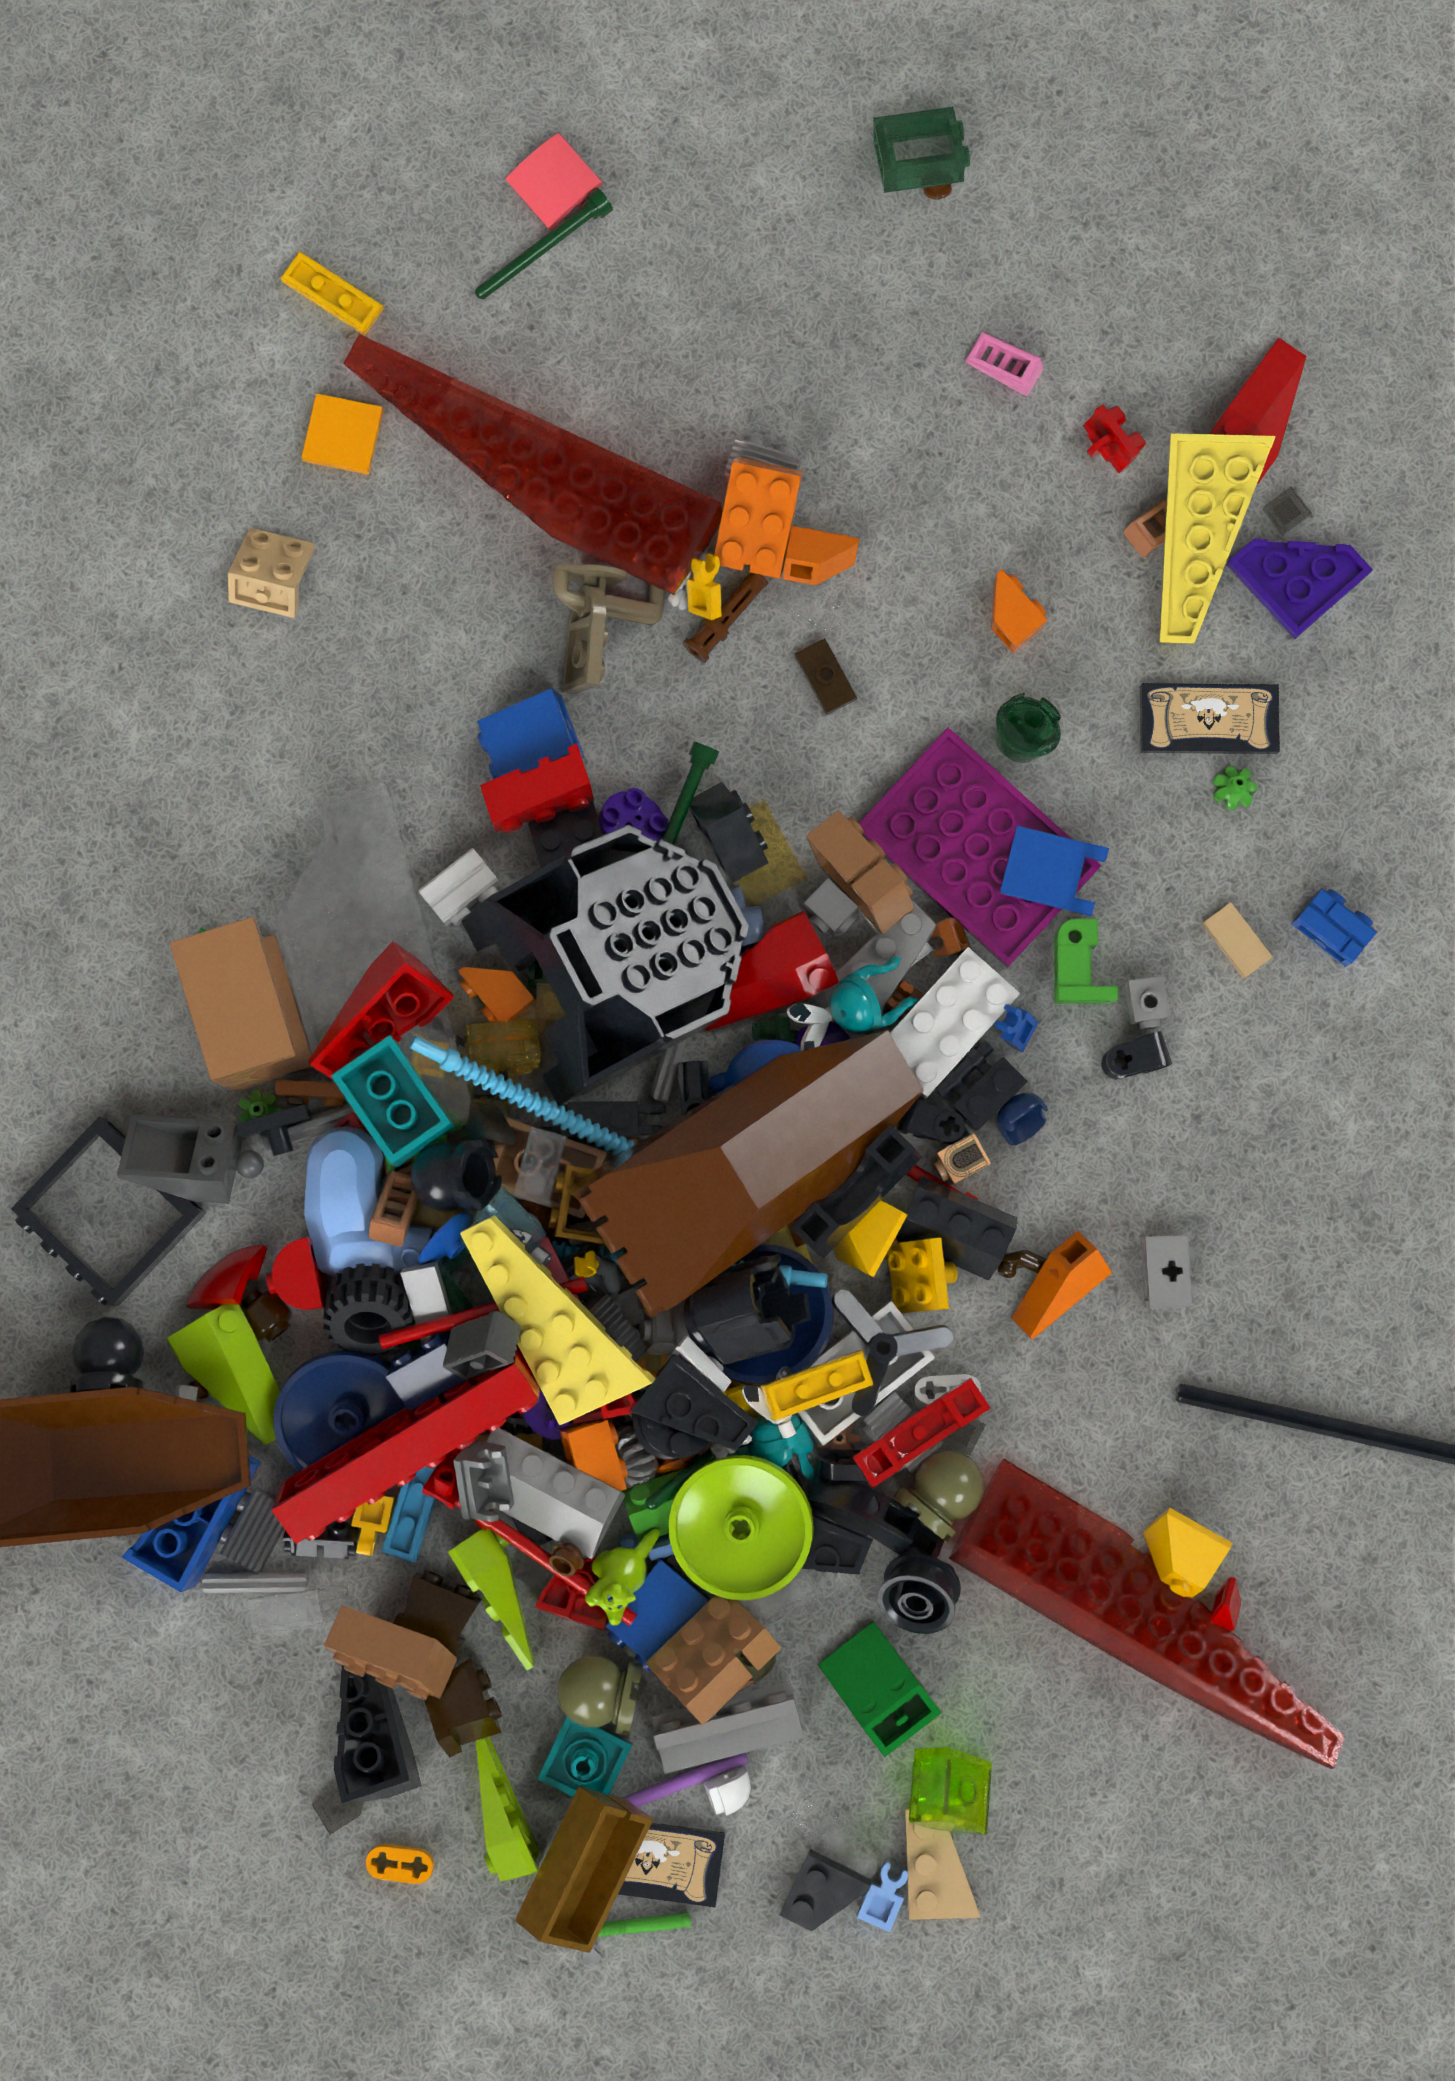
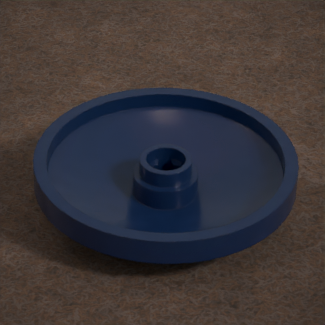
M760 1244L735 1263L739 1264L742 1260L747 1262L758 1259L761 1256L768 1257L780 1254L782 1261L777 1264L778 1267L780 1265H789L792 1267V1270L820 1273L807 1258L794 1250L778 1245ZM790 1285L791 1295L799 1293L808 1294L811 1320L796 1325L795 1338L789 1348L727 1365L718 1360L713 1352L705 1354L717 1360L724 1368L722 1372L731 1380L754 1386H761L775 1381L779 1370L784 1366L789 1367L793 1374L810 1368L826 1348L833 1329L834 1307L828 1285L826 1288Z
M339 1350L317 1355L305 1361L291 1373L285 1381L276 1401L274 1431L282 1453L298 1472L406 1407L386 1378L391 1367L389 1364L369 1354Z

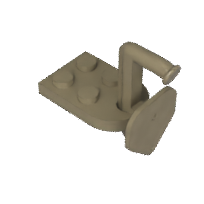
M601 565L554 566L553 590L557 598L570 608L561 692L577 694L600 684L605 673L602 652L608 639V629L605 627L606 617L646 625H654L660 621L663 613L665 592L664 570H666V566H656L646 570L650 577L648 603L605 595V587L613 586L627 579V572L624 570ZM569 581L583 584L578 591L568 589Z

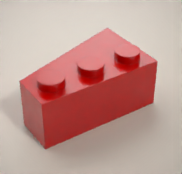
M577 744L568 747L569 755L551 762L550 757L547 756L538 760L539 767L521 772V769H516L480 785L496 832H515L523 827V823L536 820L537 823L549 821L556 817L555 813L567 809L570 812L580 811L589 806L588 802L595 800Z

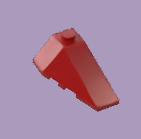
M1280 338L1273 344L1209 433L1213 435L1276 436L1257 482L1258 484L1279 455L1307 357Z
M804 911L772 925L764 933L765 937L751 950L747 948L740 955L742 957L737 979L732 984L729 997L731 1000L729 1013L705 1028L706 1031L807 999L839 983L829 957Z
M392 941L369 966L308 1062L312 1067L332 1079L331 1075L389 1035L399 1042L402 1040L401 1035L417 1025L422 1028L430 1023L454 998V995L418 958Z

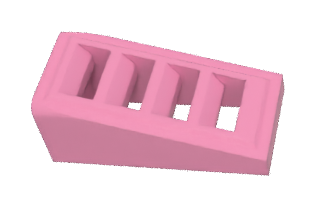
M981 332L965 360L967 364L1025 396H1028L1043 371L1041 358L984 332ZM991 346L993 350L986 362L980 360L987 347ZM999 354H1005L998 367L994 366L993 364ZM1012 359H1014L1017 362L1014 368L1012 369L1011 373H1009L1006 371V369L1008 368ZM1026 366L1027 368L1022 377H1018L1023 368Z

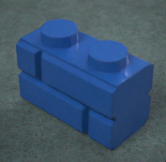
M1322 888L1314 894L1291 925L1346 967L1355 961L1377 931L1371 927L1373 922L1367 915L1360 911L1353 913L1344 906L1346 901L1339 893L1332 889L1326 891Z

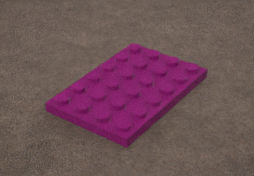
M949 727L859 822L864 830L862 836L868 842L872 839L875 840L885 852V857L892 864L896 863L916 886L948 915L956 918L970 935L1007 968L1061 911L1060 908L1000 894V889L1017 826L1069 839L1072 838ZM1085 858L1076 893L1102 866L1096 860Z

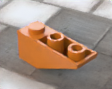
M1077 1230L1050 1253L1011 1319L1033 1340L1107 1278L1112 1271L1098 1249Z

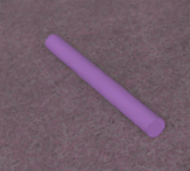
M746 1753L712 1761L622 1797V1799H626L636 1807H639L747 1764L749 1761Z

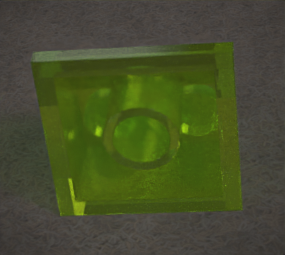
M950 1747L914 1749L909 1822L934 1830L987 1835L992 1762Z

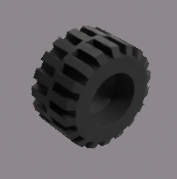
M362 1263L356 1264V1268L349 1266L344 1268L342 1273H336L332 1277V1282H329L327 1286L323 1316V1329L325 1334H329V1340L333 1344L339 1343L338 1348L342 1350H351L375 1356L376 1353L381 1355L389 1354L390 1349L398 1350L401 1348L402 1344L383 1349L379 1341V1335L413 1326L414 1317L401 1272L395 1273L394 1268L389 1266L383 1268L379 1267L380 1264L372 1263V1266H365Z

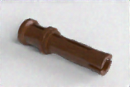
M749 572L748 576L722 604L721 617L714 620L703 618L701 621L702 626L691 639L686 638L683 641V646L699 661L706 663L709 659L708 654L719 641L724 642L729 634L728 628L761 590L768 585L766 578L763 575Z

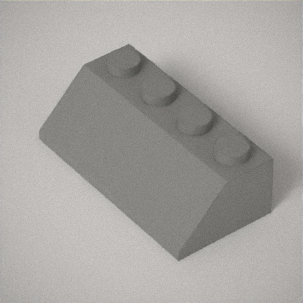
M500 1428L492 1431L486 1442L506 1446L514 1505L510 1510L500 1511L562 1544L571 1543L579 1548L581 1554L593 1559L625 1494Z

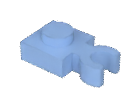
M885 1860L880 1867L882 1879L880 1885L872 1882L869 1891L864 1894L856 1916L858 1919L890 1932L904 1900L903 1895L896 1893V1889L906 1883L908 1871L902 1868L899 1877L892 1879L887 1875L891 1864Z

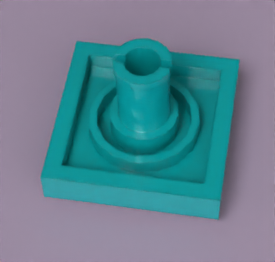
M566 1717L537 1780L574 1797L579 1786L601 1792L604 1795L610 1794L633 1742L602 1727H583Z

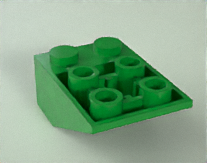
M874 1621L817 1664L884 1758L941 1714L937 1704Z

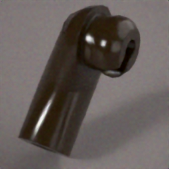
M1029 1250L1006 1253L997 1271L1000 1276L1005 1278H1013L1016 1275V1269L1026 1268L1038 1274L1047 1258Z

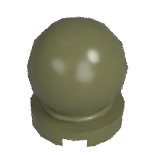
M957 1451L936 1452L921 1462L914 1475V1489L911 1488L909 1492L901 1486L893 1497L904 1507L907 1506L919 1513L918 1519L949 1543L957 1533L950 1527L953 1525L952 1521L964 1519L977 1509L984 1495L983 1477L979 1467L969 1456Z
M583 1656L568 1665L557 1684L560 1708L570 1721L583 1727H602L612 1722L614 1725L617 1724L615 1733L630 1736L636 1700H631L630 1698L637 1699L643 1664L629 1662L628 1670L624 1669L621 1671L613 1661L601 1656Z

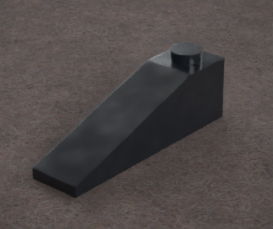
M342 1665L339 1694L341 1698L340 1722H337L336 1734H338L337 1756H334V1773L341 1803L346 1805L385 1799L421 1787L414 1752L393 1688L375 1681L376 1677L366 1672L364 1677L355 1675L345 1670V1666Z

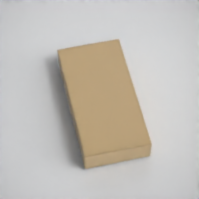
M1231 902L1202 923L1203 927L1243 979L1273 957Z

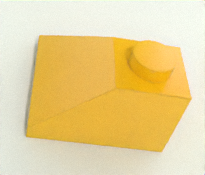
M880 1200L834 1248L836 1259L874 1277L907 1214Z
M1170 1507L1147 1525L1143 1531L1160 1580L1168 1584L1174 1593L1183 1597L1193 1598L1205 1589L1233 1544Z

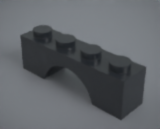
M890 1124L865 1150L864 1157L854 1173L832 1194L822 1200L815 1201L790 1228L815 1253L824 1259L923 1156Z

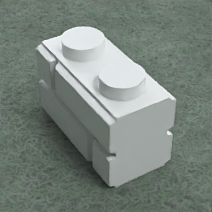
M472 848L418 891L445 926H448L450 923L457 926L471 913L468 909L480 901L482 903L485 899L498 893L496 887L500 885V882Z

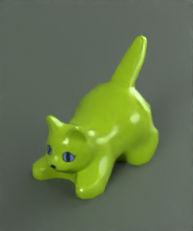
M657 1528L647 1533L634 1549L618 1547L611 1551L606 1550L601 1552L592 1563V1571L600 1579L587 1591L585 1600L590 1606L597 1605L603 1608L609 1622L614 1626L619 1625L626 1606L636 1600V1596L633 1593L640 1589L645 1582V1559L660 1535V1530Z

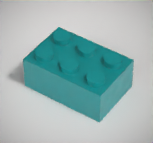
M391 1035L331 1075L386 1158L395 1167L400 1166L456 1127L398 1042Z

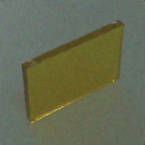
M765 800L750 808L755 818V821L750 824L754 832L760 831L768 846V849L763 852L769 863L738 880L748 899V904L752 907L806 880L805 873L801 870Z

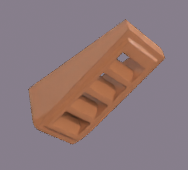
M1167 498L1132 521L1124 530V535L1142 558L1165 543L1166 519L1160 512L1164 511L1166 514ZM1151 519L1155 522V524L1159 527L1163 534L1160 535L1157 532L1154 526L1150 523Z
M390 1170L370 1220L369 1238L371 1240L398 1247L403 1246L418 1202L410 1185V1175ZM393 1187L411 1191V1194L392 1189ZM389 1200L401 1202V1203H404V1204L392 1202V1201H389Z

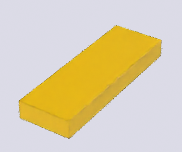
M300 251L280 278L284 284L364 336L384 310L382 304Z
M858 1350L763 1384L761 1388L771 1419L776 1421L874 1384L863 1350Z

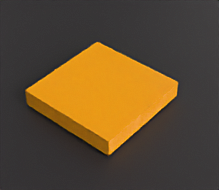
M316 393L301 457L302 461L369 475L384 412L383 407Z

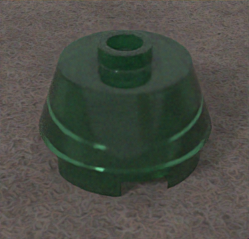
M1021 693L1010 698L998 709L995 741L1001 753L1010 760L1028 763L1049 754L1059 744L1061 737L1059 720L1061 715L1057 708L1046 698L1042 697L1039 701L1031 697H1024L1025 693Z

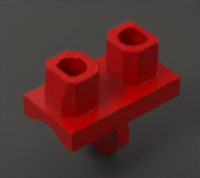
M1103 404L1095 409L1094 414L1083 425L1088 432L1086 436L1093 444L1087 450V454L1090 458L1101 454L1106 462L1110 461L1117 472L1121 473L1140 454V451L1146 445V441L1135 431L1128 436L1121 428L1126 422V418L1119 406L1107 409Z
M458 1448L446 1454V1458L437 1465L422 1488L423 1494L440 1500L451 1509H454L460 1500L454 1467V1459L461 1452Z

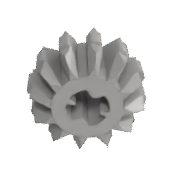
M628 1425L616 1429L618 1443L614 1445L618 1458L622 1457L627 1468L628 1477L624 1478L626 1487L648 1482L649 1479L655 1477V1470L658 1469V1462L655 1456L651 1455L640 1445L635 1436L633 1426Z

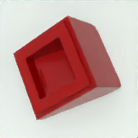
M1231 1576L1216 1592L1210 1622L1234 1631L1241 1608V1598L1237 1580Z

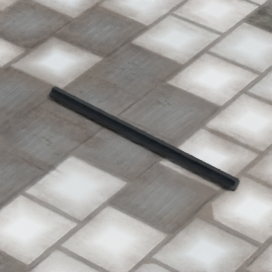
M1179 1384L1176 1391V1401L1179 1403L1455 1465V1445L1186 1384Z

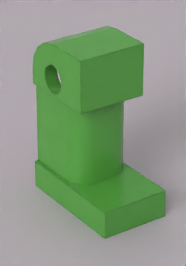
M1071 919L1063 923L1055 933V1004H1114L1118 1001V986H1092L1091 949L1098 945V919ZM1068 935H1076L1078 942H1071Z

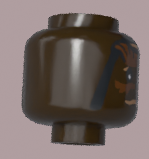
M256 1289L241 1301L245 1306L242 1311L258 1341L266 1339L268 1342H271L291 1326L288 1321L292 1316V1312L278 1294H270L269 1290L261 1293L259 1289Z

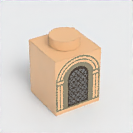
M975 1133L936 1153L935 1156L938 1161L933 1163L941 1180L944 1182L948 1179L951 1185L991 1164Z

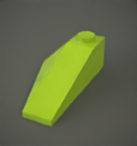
M224 1304L166 1338L182 1369L191 1378L196 1379L212 1398L218 1400L225 1408L245 1412L247 1430L260 1443L266 1446L277 1440L274 1431V1409L280 1390L255 1334L239 1305Z
M481 1528L453 1546L448 1553L473 1592L481 1590L484 1594L481 1599L486 1612L495 1622L501 1621L503 1627L500 1629L505 1640L528 1671L535 1665V1659L510 1554L506 1548L510 1543L490 1529L485 1531Z
M490 1736L477 1740L476 1750L487 1853L484 1854V1859L491 1874L497 1873L500 1882L537 1872L542 1855Z

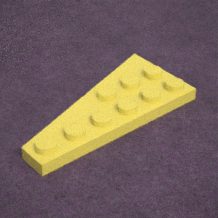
M1171 433L1159 643H1195L1276 436Z
M495 1215L460 1233L500 1312L507 1314L511 1320L521 1325L522 1330L519 1331L518 1346L559 1425L652 1384L656 1380L647 1370L643 1371L631 1358L633 1355L624 1346L620 1347L605 1332L606 1328L567 1288L563 1289L550 1276L552 1273L543 1264L539 1265L525 1250V1245Z

